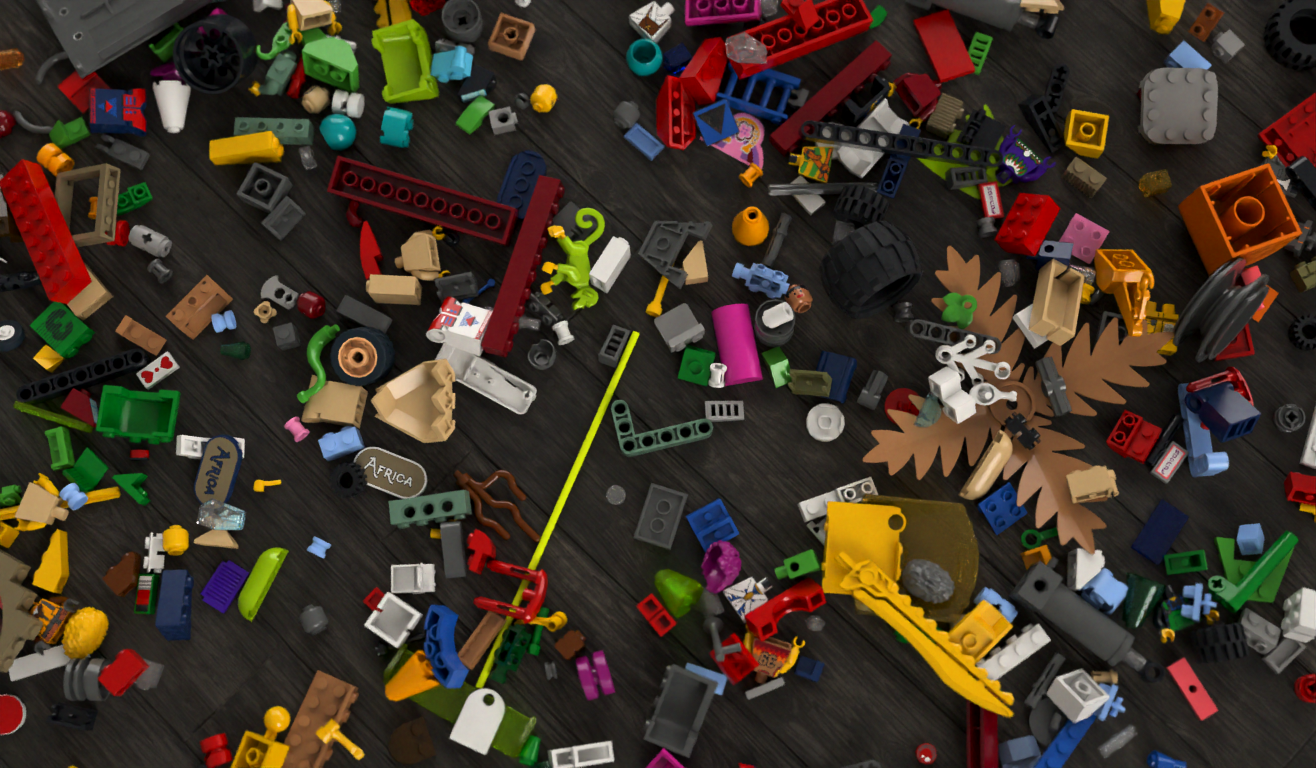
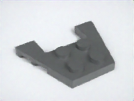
M654 221L638 254L673 285L681 289L688 274L686 271L672 266L687 236L692 235L706 240L713 225L709 221H704V223H694L693 221H689V223Z

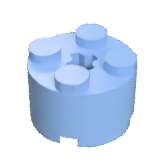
M1103 568L1079 591L1082 590L1081 597L1096 609L1102 608L1105 610L1104 614H1112L1126 596L1128 587L1112 577L1113 574L1106 568Z

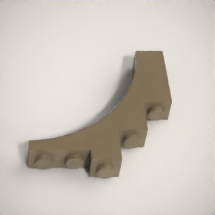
M1 549L0 597L3 622L0 636V672L7 673L19 651L23 648L27 639L34 640L44 622L27 613L37 597L36 593L21 585L31 567Z

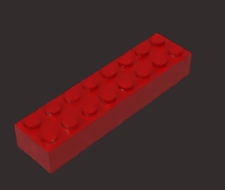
M826 0L814 5L819 21L807 31H804L790 15H786L728 37L723 49L740 80L868 31L873 18L863 0Z
M22 159L0 180V187L48 299L68 304L92 280L41 165Z

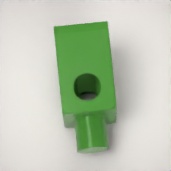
M811 549L783 560L784 565L774 569L778 580L788 576L793 580L821 570V565L815 550ZM798 563L799 570L793 571L792 566Z

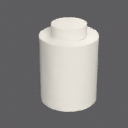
M783 302L765 310L762 320L766 326L772 329L792 320L793 311L787 302Z

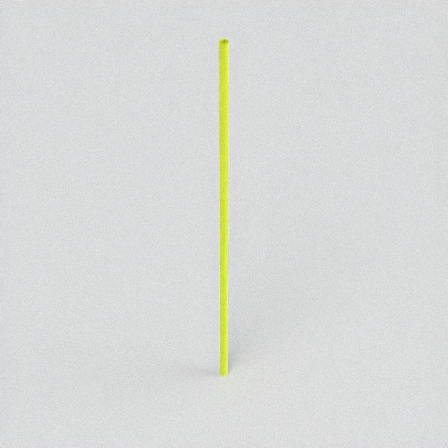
M633 331L528 569L536 570L640 335L636 331ZM522 580L512 605L520 606L523 591L525 588H528L530 581ZM506 616L505 620L507 622L495 640L475 685L476 687L483 689L494 664V652L500 647L503 640L502 634L512 624L514 617Z

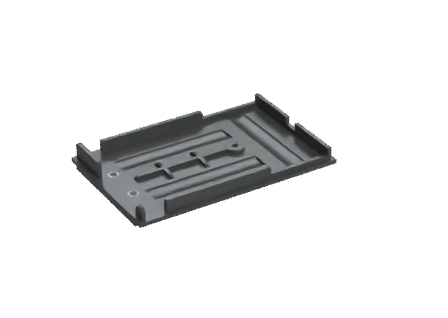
M36 0L81 79L213 1Z

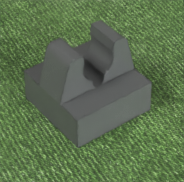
M803 88L802 91L792 90L791 95L795 96L796 100L788 99L787 104L795 109L794 112H797L806 103L809 95L808 90Z

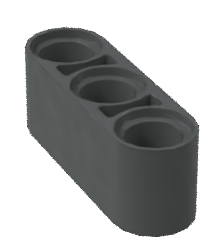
M347 295L344 296L336 310V313L362 327H374L383 331L384 334L393 321L383 313Z
M461 521L441 522L440 531L446 578L466 577L467 568Z

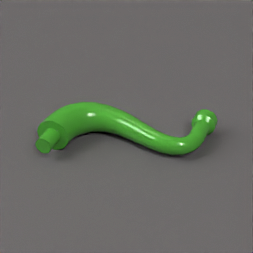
M337 324L332 327L324 326L315 333L308 343L307 359L317 375V382L310 389L297 394V398L301 403L307 402L311 396L318 393L325 385L326 373L320 361V354L326 344L335 338V333L340 331Z

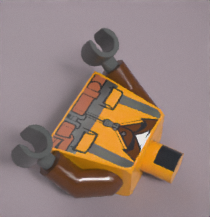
M53 596L49 599H42L39 603H33L28 612L44 622L39 634L33 640L35 652L43 656L44 649L51 648L46 642L49 644H56L65 631V625L68 623L69 618L77 612L73 610L74 605H79V602L71 600L66 596Z

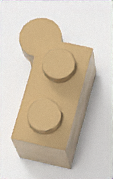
M1093 466L1089 470H1076L1066 475L1073 504L1105 497V495L1112 497V492L1113 496L1119 494L1115 483L1114 470H1107L1106 466Z

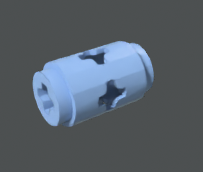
M984 587L974 599L976 606L983 599L991 605L998 604L1000 607L998 611L1010 623L1018 613L1015 610V606L1002 599L991 588Z

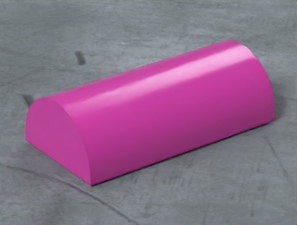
M686 0L685 2L686 26L758 21L761 19V0Z
M732 304L713 310L711 314L721 364L727 366V371L724 373L725 386L763 380L749 306L747 304Z

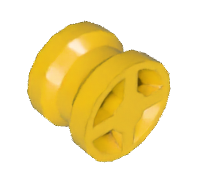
M1083 283L1081 304L1090 303V295L1095 290L1093 286Z

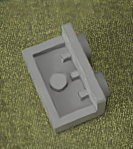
M1245 608L1241 612L1238 623L1244 626L1248 646L1266 655L1276 647L1281 629L1248 608Z

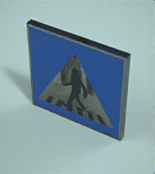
M727 98L692 112L706 147L740 133Z

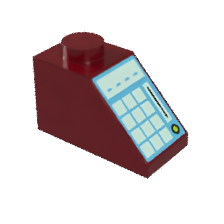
M73 388L60 408L96 428L98 408L96 401L90 398L92 394L82 388L80 391Z

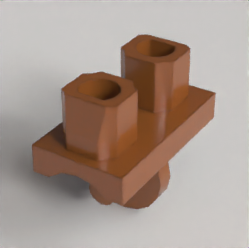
M1207 3L1188 32L1205 42L1224 12Z

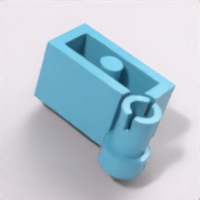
M455 46V50L436 53L433 56L431 75L438 78L437 80L440 82L470 77L473 55L467 53V49L463 46Z

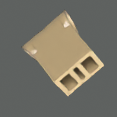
M312 375L309 389L316 384L317 376ZM326 381L323 388L306 402L301 421L305 423L326 422L342 426H355L360 429L368 391L362 386Z

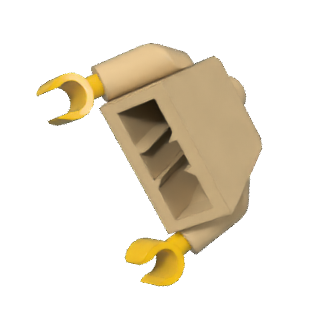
M437 226L433 231L415 232L407 240V243L401 246L402 256L395 258L397 268L404 267V270L411 273L412 276L426 281H435L437 278H442L443 275H451L447 270L438 274L441 269L436 240H442L444 234L436 233L441 232L442 227Z

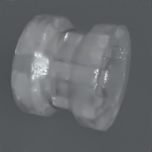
M761 0V13L767 16L773 15L777 11L778 0Z

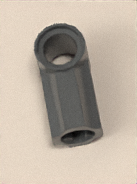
M873 369L857 403L874 411L888 376L879 370Z

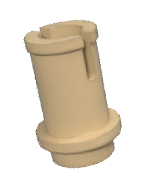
M1112 669L1109 671H1091V678L1096 683H1110V685L1118 682L1117 671Z

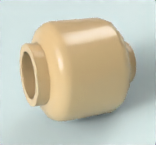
M313 86L303 94L302 105L310 113H320L330 104V94L324 87Z

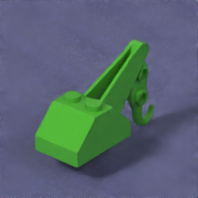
M288 22L282 25L273 38L270 53L263 54L260 51L261 46L258 45L256 47L258 57L264 60L273 59L278 53L290 46L289 37L292 34V30H289ZM318 27L303 31L297 29L302 34L304 73L349 93H356L359 88L358 63L350 44L335 37L328 38Z

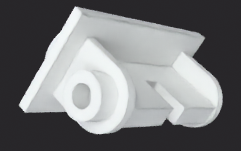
M151 532L149 537L145 538V549H148V557L144 556L143 568H147L146 573H149L150 569H154L153 573H162V569H164L165 555H157V551L165 552L162 547L163 533H156V537H153V532Z

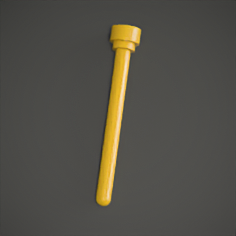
M663 275L655 298L648 304L646 313L654 317H659L662 312V305L660 303L668 283V279Z

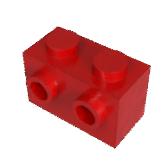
M124 649L119 652L115 657L116 660L111 665L109 664L103 668L101 675L97 678L113 696H121L150 667L133 649Z

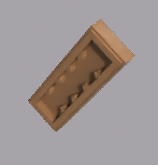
M488 611L457 654L460 661L473 670L507 620L495 612Z

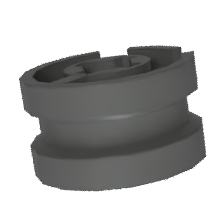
M1286 404L1274 412L1273 424L1281 432H1293L1301 428L1305 423V413L1296 404ZM1286 416H1291L1292 420H1289Z

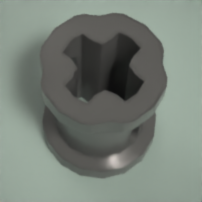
M159 258L153 260L147 267V270L153 273L160 283H164L172 277L173 271L167 269Z

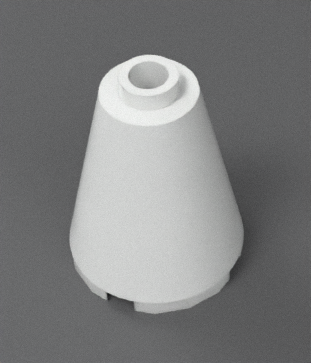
M159 81V85L154 82L153 91L163 127L168 129L169 133H179V130L184 127L191 87L187 83L186 86L181 85V81Z

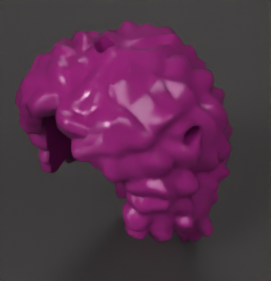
M719 540L718 542H713L707 549L703 559L704 562L701 565L703 569L702 574L707 580L706 590H709V593L716 594L723 591L728 585L733 583L741 570L739 552L727 541Z

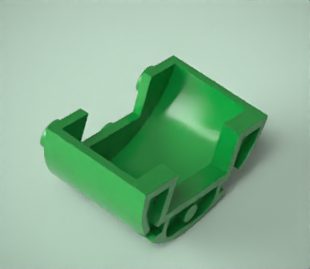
M103 385L95 431L103 433L102 436L107 438H114L115 436L129 438V442L141 443V440H147V443L159 445L160 442L170 443L174 439L181 393L179 391L160 389L159 393L130 391L122 386Z

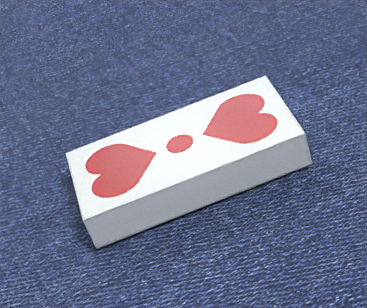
M167 351L136 373L146 389L149 390L180 367Z

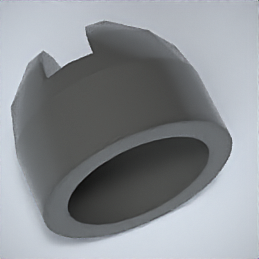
M518 93L515 96L514 102L517 108L525 109L529 106V98L525 93Z

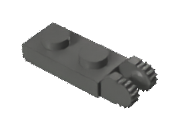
M102 134L101 138L111 143L112 146L108 149L104 145L97 143L95 147L98 150L142 171L150 156L148 152L117 138L114 139L111 136Z

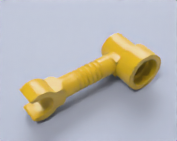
M556 612L549 618L536 616L529 624L547 626L549 631L554 632L566 625L567 617L563 612ZM517 620L516 622H514V624H524L523 620Z
M333 719L315 732L326 744L332 738H335L358 760L365 755L360 747L353 744L338 731L340 726Z

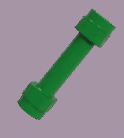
M541 607L537 617L548 618L549 609ZM535 625L532 642L528 644L527 648L528 654L539 655L541 648L539 642L543 625Z

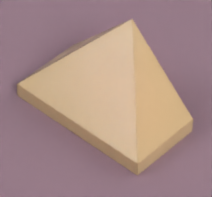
M214 528L194 539V543L197 545L238 549L237 542L227 529Z

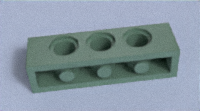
M235 117V137L272 131L278 137L280 144L313 145L314 126L309 119Z
M466 490L388 501L391 525L398 526V529L409 528V524L414 523L417 526L428 525V521L434 520L435 523L447 522V518L453 517L454 520L466 519V515H472L470 494ZM451 502L453 508L450 512H447L446 505ZM433 505L434 511L428 515L427 508ZM414 508L415 514L410 518L408 515L409 510Z

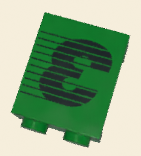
M55 301L29 325L55 351L66 359L75 356L78 353V349L83 344L88 343L95 333L70 311L66 304Z

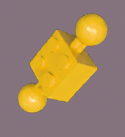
M275 706L266 712L264 716V724L267 728L265 735L245 731L231 768L282 767L290 746L275 741L277 733L285 730L290 723V715L285 708Z

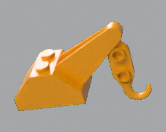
M1096 249L1094 264L1097 285L1106 294L1114 293L1129 336L1140 337L1143 332L1142 320L1146 318V301L1148 302L1150 299V291L1147 290L1148 284L1150 289L1154 286L1152 270L1133 250Z

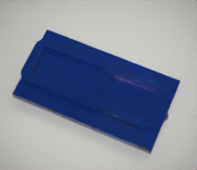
M1161 499L1131 548L1156 565H1159L1189 516Z

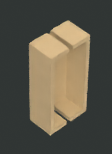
M1052 259L1039 269L1029 330L1042 337L1047 335L1046 339L1061 346L1075 336L1085 275L1072 268L1064 272L1067 266Z

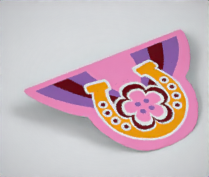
M746 113L733 115L739 132L710 145L749 166L753 162L762 170L763 151L761 143L764 138L762 123L754 116ZM723 125L719 126L720 129H717V127L713 128L722 135ZM702 135V136L700 137V140H702V141L705 142V140H704V138H703V135Z

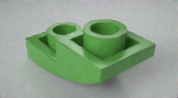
M480 95L462 113L456 125L468 134H471L482 125V119L489 114L488 111L494 110V104Z

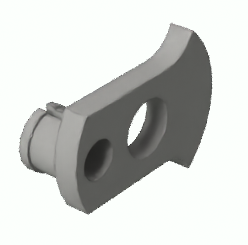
M278 276L268 279L261 289L262 300L271 299L288 310L296 305L299 297L297 292L281 284ZM279 289L285 291L281 299L275 297V293Z

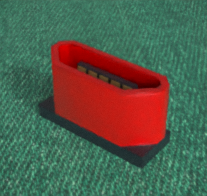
M131 450L129 460L149 461V450Z

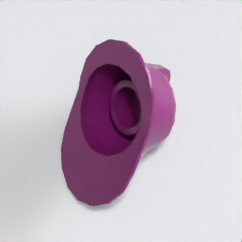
M174 63L163 64L150 72L152 76H162L165 81H181V85L186 84L177 72Z

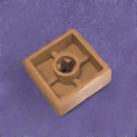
M501 13L488 42L489 49L518 60H523L535 32L534 24Z

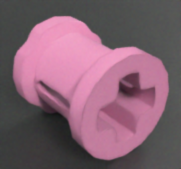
M293 417L284 425V428L289 430L294 436L295 442L301 441L310 433L300 423L299 417Z

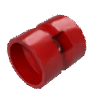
M225 733L200 741L202 752L207 755L204 758L207 768H215L233 761L230 749L226 748L228 741Z

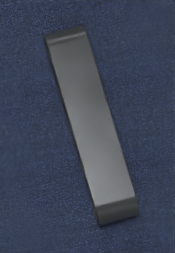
M910 320L905 326L906 333L914 338L954 346L964 341L967 335H973L976 338V345L973 348H966V350L973 351L980 348L987 340L994 341L995 351L986 354H996L1001 349V341L993 336L924 320ZM914 323H917L920 327L919 332L916 334L912 330ZM934 327L938 330L936 338H933L931 335V330ZM952 332H955L957 336L954 342L949 338Z

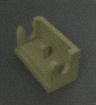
M790 369L789 375L792 378V382H788V386L792 390V394L829 397L832 378L827 372Z

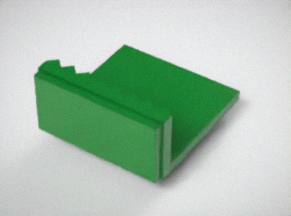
M687 345L678 379L707 386L711 373L710 365L713 364L716 353Z
M87 447L72 468L63 470L62 474L71 483H76L80 488V492L87 493L94 490L109 467Z

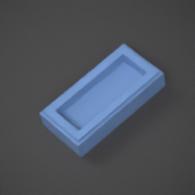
M635 123L624 135L627 141L651 161L664 148L662 143L638 123Z

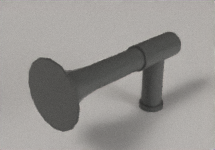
M711 617L704 621L703 629L706 633L711 634L715 658L718 662H721L725 659V654L742 650L740 642L722 647L719 632L723 628V622L717 617Z

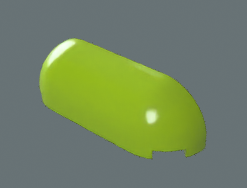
M279 547L270 548L264 551L258 558L238 597V609L247 620L253 621L289 552L288 550Z

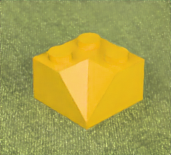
M1072 109L1066 117L1064 130L1065 145L1081 156L1098 159L1104 151L1109 116Z

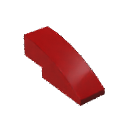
M368 221L363 222L360 238V257L366 280H370V274L382 275L377 262L384 259Z

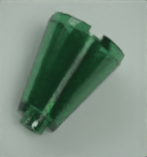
M1127 572L1125 585L1128 587L1123 602L1122 621L1125 622V626L1136 630L1137 626H1143L1166 590L1167 585Z

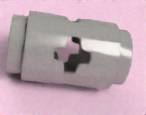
M135 225L129 233L128 240L133 246L145 250L156 257H166L171 249L172 241L168 237L154 232L144 225Z

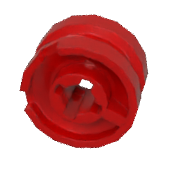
M116 220L115 240L106 242L107 245L114 246L117 244L123 247L127 245L130 233L128 222Z
M1307 674L1300 676L1296 680L1294 690L1300 700L1307 703H1316V675ZM1312 685L1314 688L1313 692L1307 686Z

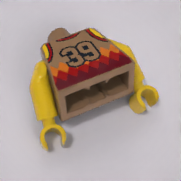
M746 624V631L748 633L745 634L744 645L759 663V666L754 669V671H757L755 681L765 684L768 675L777 677L779 673H785L794 666L800 652L799 649L805 645L804 640L801 642V646H798L795 642L797 637L792 640L791 644L772 637L761 642L748 630Z

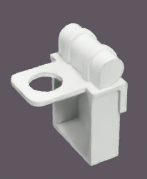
M434 564L391 565V593L425 594V592H435L436 572Z

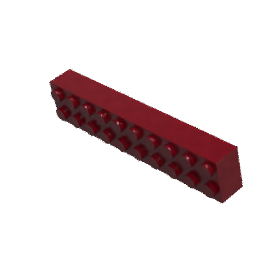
M337 156L327 192L342 198L509 247L520 212L516 208L341 156Z

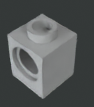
M510 107L488 111L494 135L516 130L515 124L518 123L516 113H512ZM503 118L508 119V121L505 123L500 122V120Z

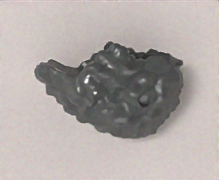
M913 559L907 563L902 571L901 584L910 594L916 598L923 599L925 602L942 603L944 600L948 601L949 597L954 593V581L951 580L948 571L943 570L940 565L929 560Z

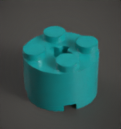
M387 107L381 126L384 136L380 135V143L408 148L410 142L409 130L413 129L414 123L412 119L413 113Z

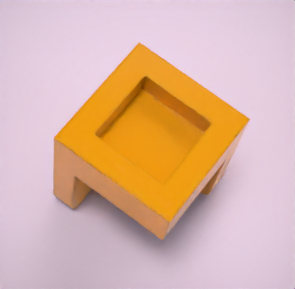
M1047 545L1020 553L1026 570H1028L1031 564L1039 561L1047 565L1051 559Z

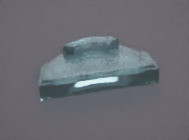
M932 392L928 393L915 420V426L929 427L940 418L942 410L939 407L937 396Z

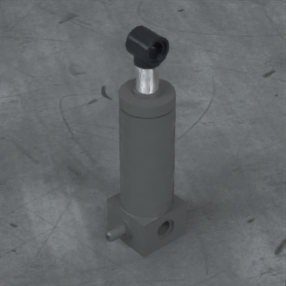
M1021 0L905 1L928 11L931 4L1009 32H1011L1014 24H1025L1028 27H1032L1038 36L1045 39L1054 37L1059 23V18L1054 14L1044 13L1038 16L1023 10V7H1020Z
M1052 557L1047 565L1041 561L1031 564L1009 597L1031 613L1037 611L1109 665L1114 666L1119 661L1124 660L1128 665L1137 670L1136 672L1140 675V678L1146 683H1158L1164 679L1165 670L1161 664L1152 662L1148 658L1145 659L1131 649L1135 638L1132 634L1061 583L1063 577L1053 571L1059 562L1057 558ZM1151 667L1156 672L1154 678L1149 676V669Z

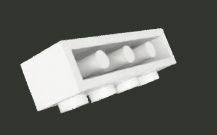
M1030 623L1021 630L1022 634L1017 637L1013 635L1005 641L1007 644L1004 647L1000 648L998 646L990 652L991 656L985 660L982 658L975 667L986 669L989 680H997L1051 641L1039 624L1032 625Z

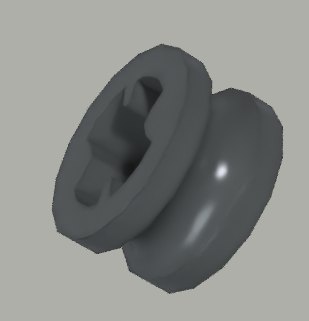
M552 661L551 664L545 662L547 679L550 680L551 677L557 679L558 674L555 661Z

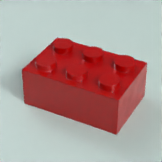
M1019 193L994 240L1005 252L1035 256L1061 208L1049 195Z

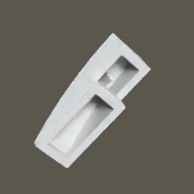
M606 741L549 750L550 768H576L614 761L612 742Z

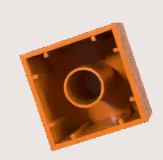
M1269 163L1202 185L1178 205V210L1209 277L1228 261L1234 262L1239 258H1244L1246 260L1245 266L1255 263L1275 253L1302 234Z

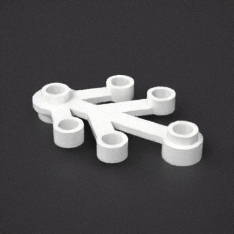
M967 335L964 341L952 347L941 345L936 350V359L943 364H947L953 371L962 374L961 381H963L965 372L957 367L955 361L961 362L971 377L973 385L984 382L983 376L977 373L974 366L994 371L995 376L999 379H1006L1011 373L1010 365L1006 362L996 364L978 359V357L986 353H993L995 351V343L992 340L985 341L982 347L965 355L958 352L966 348L975 347L976 338L973 335ZM970 339V340H973L974 342L971 343V344H969V343H967V340ZM987 345L993 346L991 349L986 348ZM942 352H948L949 354L943 355ZM1005 367L1006 369L1001 371L999 368ZM976 378L981 379L980 382H976V381H974V380H975Z

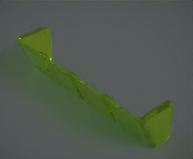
M406 643L400 647L384 671V685L394 677L414 654L408 651ZM463 682L461 688H446L440 684L437 687L407 698L455 725L467 698L478 689L466 682ZM485 695L484 703L487 706L494 703V698ZM505 705L504 717L491 746L512 758H518L536 725V716L533 715L530 719Z

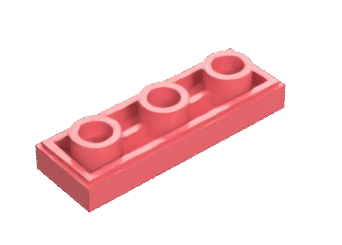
M1185 657L1166 667L1199 721L1218 711ZM1190 686L1193 687L1192 693L1189 691Z

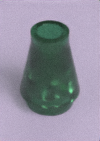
M244 341L222 344L220 353L221 355L244 360L250 357L251 347L250 344Z

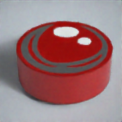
M927 743L920 744L915 752L917 760L923 764L934 762L937 756L936 749Z

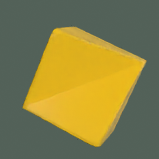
M46 344L33 359L52 373L65 358Z

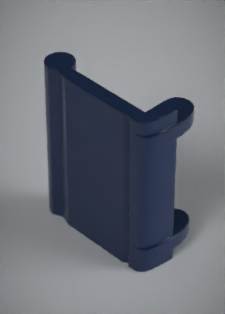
M826 351L821 352L815 371L827 372L832 378L830 395L823 398L839 401L842 404L846 402L849 385L854 370L857 369V360L855 358Z

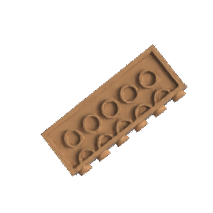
M320 670L317 671L284 742L285 745L290 747L281 768L323 767L325 760L328 761L333 752L331 747L334 741L337 742V740L332 738L326 744L315 732L321 726L324 727L331 719L336 721L340 727L343 722L345 723L350 715L348 710L351 703L354 704L359 695L357 692L358 687Z

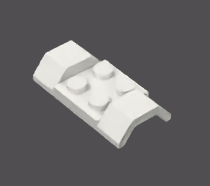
M883 98L856 128L899 134L903 124L908 126L910 124L898 118L889 108L888 100ZM860 135V141L867 144V137ZM879 138V145L886 146V141L883 138ZM841 146L836 151L838 160L849 172L860 178H863L884 154L883 152Z

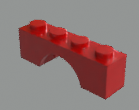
M810 577L806 578L744 615L748 630L761 642L778 632L777 623L784 615L793 611L812 612L825 604L826 599L823 588Z

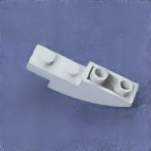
M868 477L800 502L797 505L804 522L826 516L827 501L860 503L877 496L878 492L872 478Z

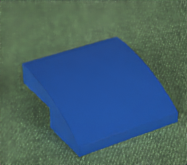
M720 498L685 516L704 552H707V549L713 542H718L719 540L728 541L739 535L732 518L729 516Z

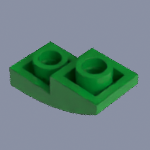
M145 182L127 188L128 192L118 195L117 216L133 211L153 199Z

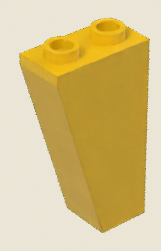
M272 131L210 141L209 159L215 165L281 162V155H284L283 144H280L278 137Z

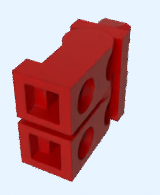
M650 594L636 606L661 637L677 624L653 594Z

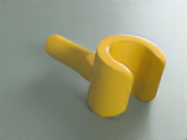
M281 479L273 481L256 480L253 490L264 492L265 486L281 484Z

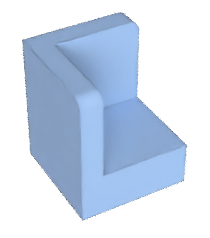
M1260 523L1240 525L1237 542L1241 554H1262L1265 538Z

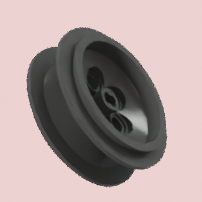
M1239 258L1234 262L1228 261L1222 265L1191 299L1173 328V333L1175 334L1173 344L1175 346L1183 344L1197 330H1200L1202 341L1195 357V361L1198 363L1206 358L1212 360L1219 355L1245 327L1268 294L1269 287L1266 285L1269 281V275L1267 274L1261 275L1254 282L1246 286H1235L1246 265L1244 258Z

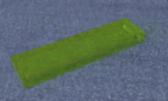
M15 401L13 406L21 412L86 433H92L94 428L87 423L22 402Z

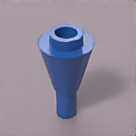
M1155 750L1147 758V764L1150 768H1186V762L1174 760Z

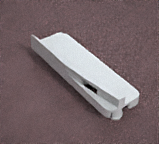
M446 342L443 343L435 359H447L455 373L456 381L517 414H525L537 396V390L533 385L501 369L481 356L455 348Z

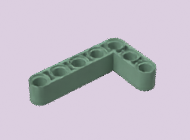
M616 400L611 406L622 454L627 457L707 439L713 432V425L710 420L699 419L635 435L628 404L623 400ZM618 406H623L626 410L622 414H617L615 409ZM623 424L630 426L629 431L626 433L619 430ZM707 425L710 430L707 433H702L699 431V427ZM683 429H687L691 435L684 438L680 435V432ZM670 434L672 436L671 441H662V435ZM646 438L653 440V444L649 447L642 444ZM632 443L634 444V449L626 451L624 445Z

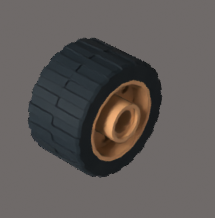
M374 327L349 329L341 333L331 347V366L335 374L349 385L365 386L381 381L392 370L395 363L393 343L383 331Z

